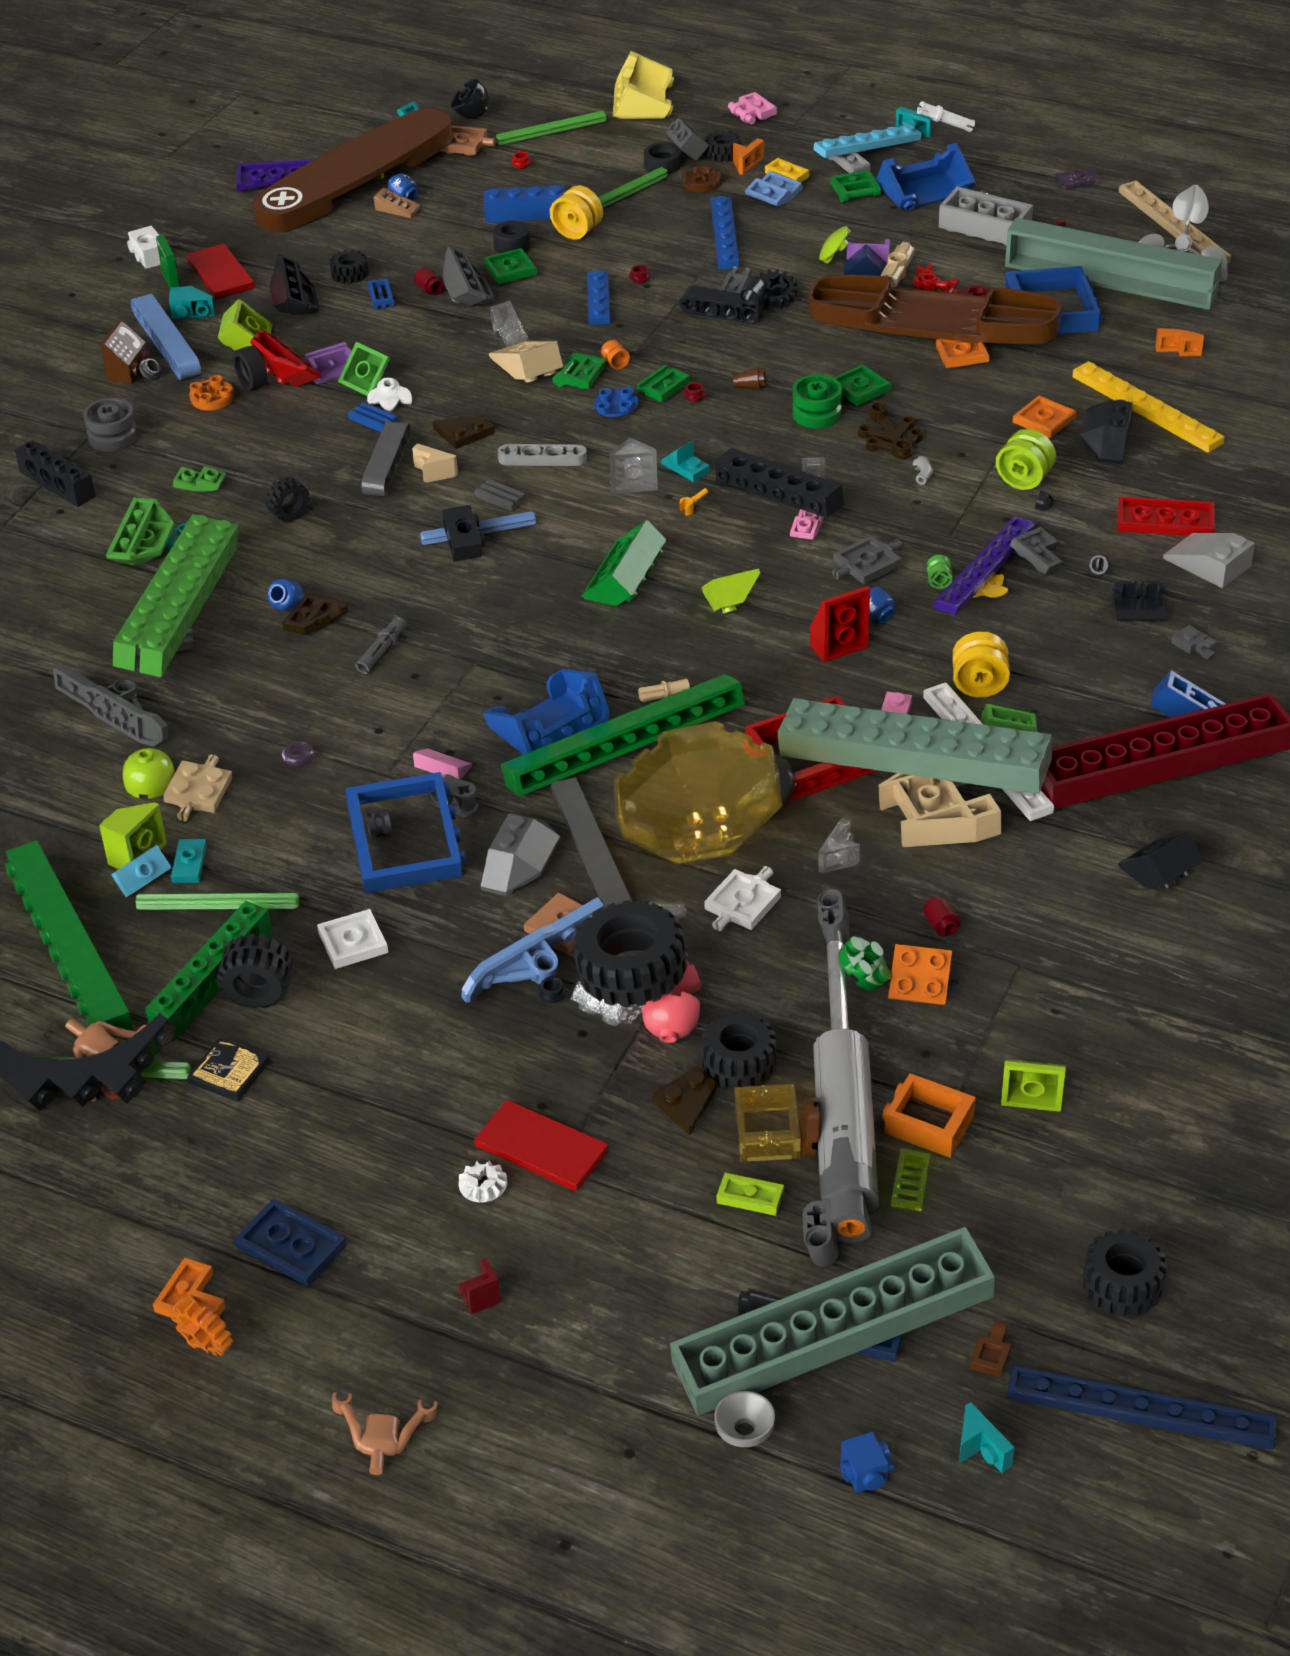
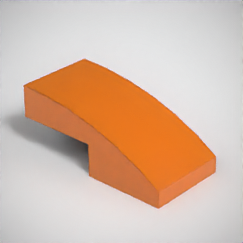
M1157 328L1155 349L1156 352H1178L1179 356H1202L1204 335L1186 330Z

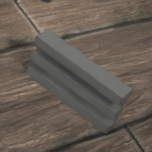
M490 479L486 480V484H481L480 489L476 488L474 490L476 498L511 512L526 501L525 493Z

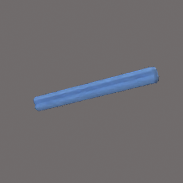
M530 511L479 521L477 529L478 533H483L484 535L532 526L536 524V517L534 512ZM444 528L420 533L421 543L424 546L447 542Z

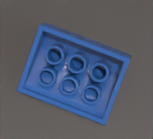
M565 184L484 188L485 223L511 220H551V205L565 193Z

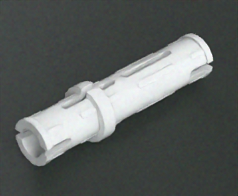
M922 101L919 104L922 108L918 107L917 109L918 114L928 116L935 122L941 121L967 132L973 130L970 126H975V120L946 111L941 106L935 107Z

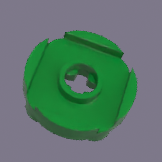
M853 936L839 950L838 954L842 968L848 976L853 974L859 980L856 982L859 987L868 991H876L892 978V973L882 956L884 954L883 949L877 942L869 943L862 938Z

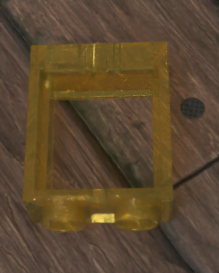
M794 1084L734 1087L740 1162L800 1159L801 1138ZM787 1110L789 1130L745 1131L744 1112Z

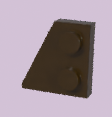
M483 416L433 421V429L455 449L494 434V426Z

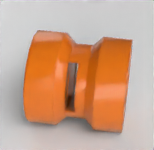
M617 340L607 341L602 346L601 355L612 368L620 370L627 366L630 361V355Z

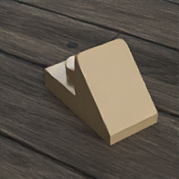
M416 444L412 448L414 467L423 470L424 482L452 478L458 475L456 455Z

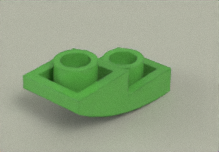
M181 466L173 480V487L201 492L218 490L226 473L205 466L201 472Z

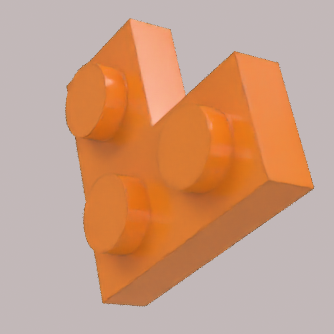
M184 1257L153 1303L154 1312L172 1318L173 1316L169 1314L172 1306L180 1297L183 1299L188 1297L191 1301L196 1300L202 1306L208 1304L220 1316L225 1309L224 1299L202 1292L213 1276L212 1266Z

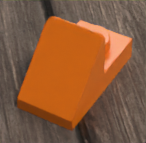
M757 138L747 147L733 143V161L740 175H744L764 159V140Z

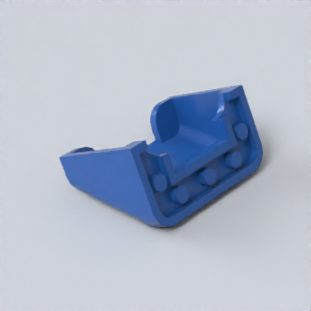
M957 143L947 145L948 151L942 155L940 152L936 153L932 160L904 167L901 166L900 162L895 164L893 158L883 160L877 176L880 188L901 210L906 211L944 201L956 187L972 190L976 182Z
M561 669L551 675L547 681L549 699L525 712H519L515 715H510L509 711L501 706L492 707L483 712L488 727L524 755L604 723L608 720L610 712L596 673Z

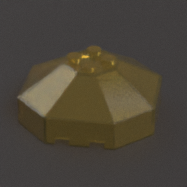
M717 721L663 732L656 738L658 745L651 752L648 749L643 750L632 761L633 768L626 775L620 772L613 778L615 816L622 837L677 865L733 855L783 806L779 769L772 746L764 742L759 746L753 743L751 736L737 730L733 733L725 731L724 725Z

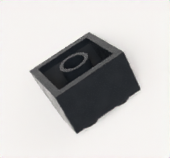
M1184 832L1154 840L1119 862L1118 866L1147 889L1160 887L1163 890L1176 883L1175 878L1178 876L1184 877L1194 872V866L1203 860L1189 832Z

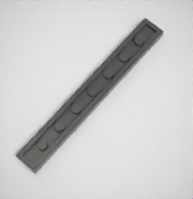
M576 777L552 783L551 791L595 891L604 905V909L609 904L615 903V905L622 904L623 901L631 900Z

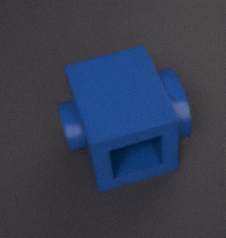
M870 1432L841 1442V1472L846 1482L851 1481L856 1493L878 1489L888 1482V1472L894 1470L890 1451L884 1441L878 1442L874 1433Z

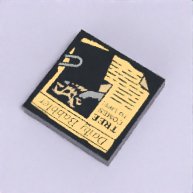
M218 1038L188 1075V1082L191 1085L239 1102L269 1064V1057L266 1054Z

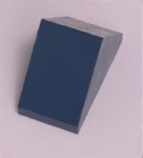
M865 244L844 262V275L881 276L886 267V262Z

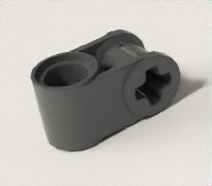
M449 774L442 777L443 782L448 781L451 794L447 801L448 804H453L455 814L464 818L477 814L479 806L474 797L476 795L475 785ZM436 792L427 793L429 801L439 808Z

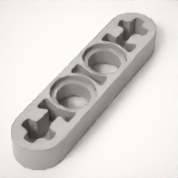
M505 444L498 448V461L500 464L508 466H580L587 461V450L584 446L575 444Z

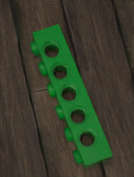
M244 901L145 1008L148 1024L161 1013L177 1029L171 1040L174 1042L221 990L217 984V974L224 948L228 946L229 941L232 939L236 940L241 935L245 937L248 934H254L255 936L264 935L268 938L272 934L268 909Z

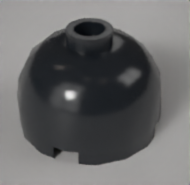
M474 78L464 84L466 88L462 92L458 90L451 101L452 109L464 118L481 116L487 110L486 106L489 100L487 89L480 81Z

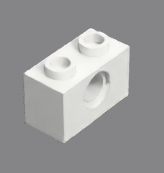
M152 226L128 232L130 240L127 241L129 251L135 254L137 261L141 262L146 269L160 265L156 236L159 234Z

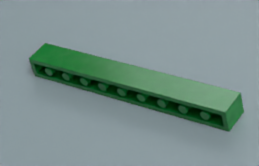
M723 674L504 762L500 765L505 786L520 797L745 705L741 683Z
M36 840L7 850L8 862L4 863L9 878H15L13 883L18 895H24L22 896V901L26 911L32 910V913H30L35 928H41L39 933L45 946L50 945L48 950L53 963L59 962L57 965L59 974L63 981L68 980L66 984L71 998L77 997L76 1005L81 1017L87 1016V1019H85L87 1027L92 1023L102 1021L118 1028L133 1031L130 1013L38 841Z

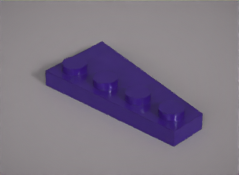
M314 159L237 164V191L273 185Z

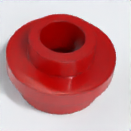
M520 151L514 153L512 165L516 168L525 169L531 164V158L527 152Z

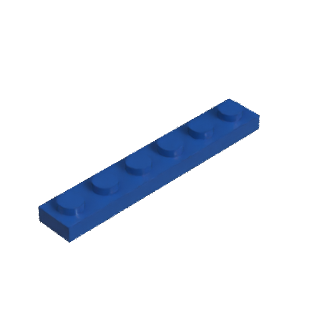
M718 196L711 198L718 269L739 267L731 197Z

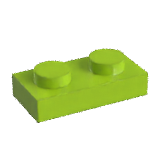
M724 1173L717 1193V1204L777 1216L784 1195V1185Z

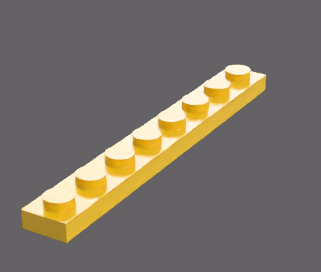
M1088 361L1073 369V378L1113 400L1133 402L1134 412L1207 453L1224 444L1225 436L1096 366L1094 363Z

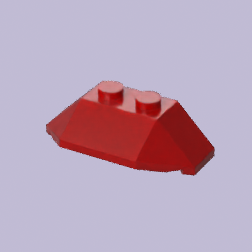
M262 329L250 341L251 345L262 356L267 372L273 376L277 375L275 379L285 386L289 383L298 387L316 380L322 375L280 339Z

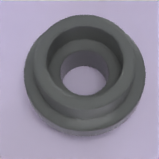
M148 358L142 360L139 364V370L145 378L155 380L159 376L161 368L156 360Z

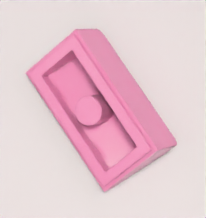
M428 748L413 753L414 767L431 773L441 772L442 776L449 774L461 780L472 768V763Z

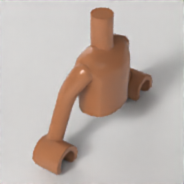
M71 1018L65 1027L78 1037L73 1047L74 1056L77 1059L111 1049L120 1044L112 1036L129 1039L146 1025L141 1026L137 1031H131L97 1021L85 1028L75 1019ZM102 1086L99 1090L104 1093V1088Z
M333 1392L332 1409L337 1414L345 1415L356 1449L364 1454L371 1455L369 1472L372 1475H381L384 1458L402 1453L420 1422H431L436 1418L437 1401H434L431 1409H424L422 1407V1399L418 1401L417 1412L402 1429L399 1440L400 1420L397 1417L384 1414L368 1415L365 1418V1427L362 1435L360 1423L352 1409L351 1393H348L346 1401L341 1402L337 1400V1392Z

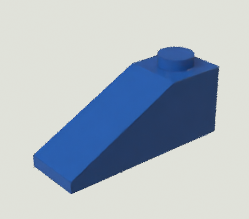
M1172 670L1154 688L1150 702L1152 707L1170 718L1226 704Z

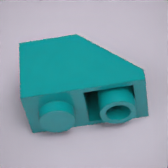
M192 286L170 287L169 304L172 319L215 317L211 295Z

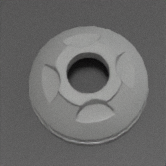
M737 1391L725 1396L718 1403L714 1413V1420L717 1432L724 1441L737 1447H753L764 1442L772 1433L775 1413L772 1404L762 1395L751 1391ZM747 1423L754 1427V1431L749 1435H740L735 1431V1428L739 1424Z

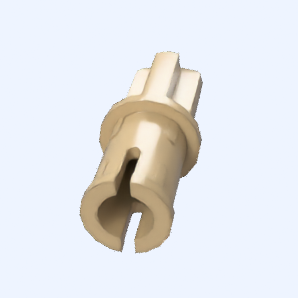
M688 679L673 682L661 681L659 685L639 688L638 694L640 701L645 702L669 697L690 688Z

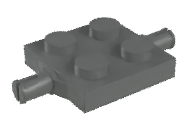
M869 536L834 553L833 562L840 567L832 571L833 577L839 579L850 574L862 584H866L901 567L902 558L896 555L894 551L902 548V542L896 539L887 544Z

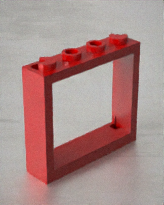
M838 695L820 701L823 703L845 705ZM786 713L746 726V747L752 755L772 753L766 745L779 741L778 730L784 717H787ZM825 762L794 772L795 785L788 801L808 796L879 770Z

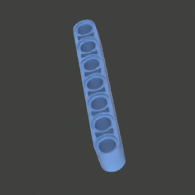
M152 294L131 299V307L135 317L178 379L182 380L201 374V366L197 356Z

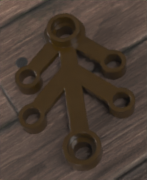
M883 402L872 403L869 415L873 421L880 423L883 430L873 428L867 424L858 427V436L866 439V449L869 451H877L879 448L888 450L898 459L911 457L914 454V447L912 445L923 439V431L919 428H914V417H902L901 423L894 429L887 418V404ZM906 430H910L909 436L906 439H901ZM879 438H882V439H885V440H889V441H891L892 443L886 442V441H882V440H880Z

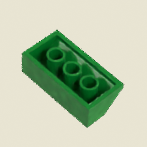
M647 519L615 541L581 596L585 600L618 606L624 601L630 602L637 595L636 589L646 580L645 574L653 568V561L663 552L661 548L666 539Z

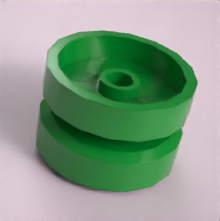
M815 374L801 377L795 381L792 391L793 419L798 424L807 428L820 429L833 426L839 422L842 416V385L837 379L827 375Z

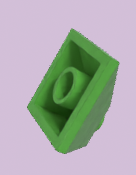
M356 342L338 382L368 396L369 392L377 387L390 357Z

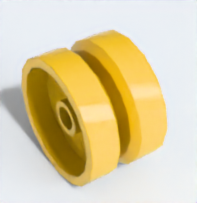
M581 185L571 187L554 201L550 208V218L554 227L560 234L572 240L581 239L598 225L603 217V207L600 199L589 188Z
M974 632L965 635L957 641L952 654L953 680L960 691L972 697H989L1005 688L1009 682L1010 675L1008 648L1005 641L989 632Z

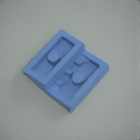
M769 171L762 180L756 178L745 190V194L775 206H780L799 194L803 186L801 182Z

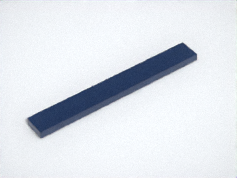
M1012 1365L1007 1390L1008 1399L1273 1450L1277 1424V1416Z

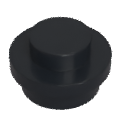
M547 977L541 981L538 987V996L544 1002H559L566 996V986L558 977Z

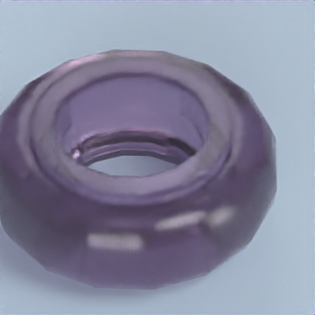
M293 742L284 748L282 758L289 766L303 767L313 760L314 750L308 743Z

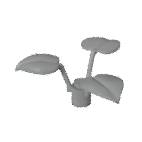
M1193 185L1181 192L1173 202L1175 217L1178 220L1186 221L1184 234L1176 238L1175 244L1164 246V239L1158 234L1147 235L1139 243L1168 249L1176 248L1178 251L1222 259L1218 280L1219 282H1224L1228 279L1227 258L1220 248L1207 247L1201 254L1192 249V240L1188 236L1190 221L1195 224L1202 223L1207 217L1209 210L1208 200L1204 191L1198 185Z

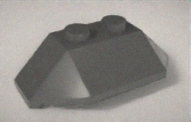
M449 246L446 251L442 279L451 300L457 304L463 303L468 306L494 303L495 297L486 278L478 267L470 261L468 254Z
M509 813L489 847L481 890L507 896L513 892V889L522 887L540 877L560 842V836L543 820Z

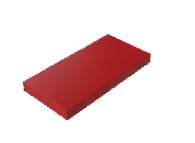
M225 244L185 254L186 261L215 299L255 288L252 278Z
M1120 496L1118 498L1117 532L1189 536L1192 533H1215L1214 502Z
M509 1100L505 1101L474 1139L476 1147L576 1192L609 1151L608 1144Z

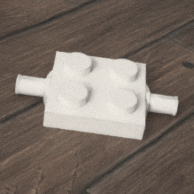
M764 866L757 875L745 874L734 869L704 901L705 910L719 916L712 923L715 930L721 931L728 922H734L752 930L781 898V889L766 882L773 875L770 867L767 869V866Z

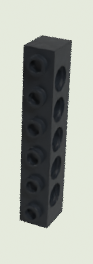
M733 448L714 461L716 481L825 518H828L844 505L842 484Z

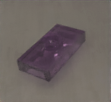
M1095 168L1075 169L1071 172L1057 173L1055 178L1062 190L1101 184V177Z

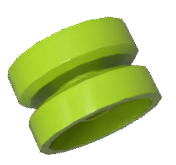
M1021 429L1011 436L1007 444L996 457L997 471L1010 486L1021 490L1033 489L1040 484L1056 462L1054 445L1048 437L1039 431Z

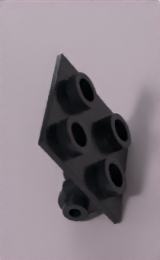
M1120 580L1119 583H1115L1113 596L1117 621H1167L1163 595L1165 593V583H1160V580L1147 581V588L1145 580H1142L1141 588H1138L1137 580L1134 581V588L1133 581Z

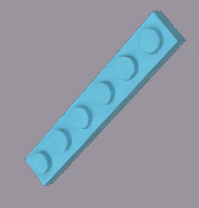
M904 124L901 127H888L885 130H872L868 133H856L852 136L823 139V141L814 142L813 150L824 158L919 141L921 140L922 133L913 125Z

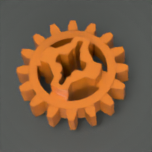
M180 1297L169 1311V1314L173 1316L171 1318L172 1321L178 1324L176 1330L183 1335L191 1347L195 1349L198 1347L207 1353L211 1351L215 1356H222L232 1345L231 1333L225 1330L226 1323L216 1314V1310L208 1304L202 1306L196 1300L191 1301L188 1297L184 1299Z

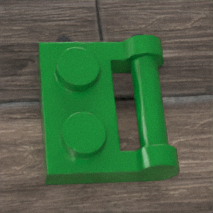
M869 170L831 176L830 184L839 195L841 203L848 202V199L881 195L880 185Z
M572 353L568 358L567 364L560 372L555 374L552 381L558 387H562L565 384L589 390L606 368V359Z

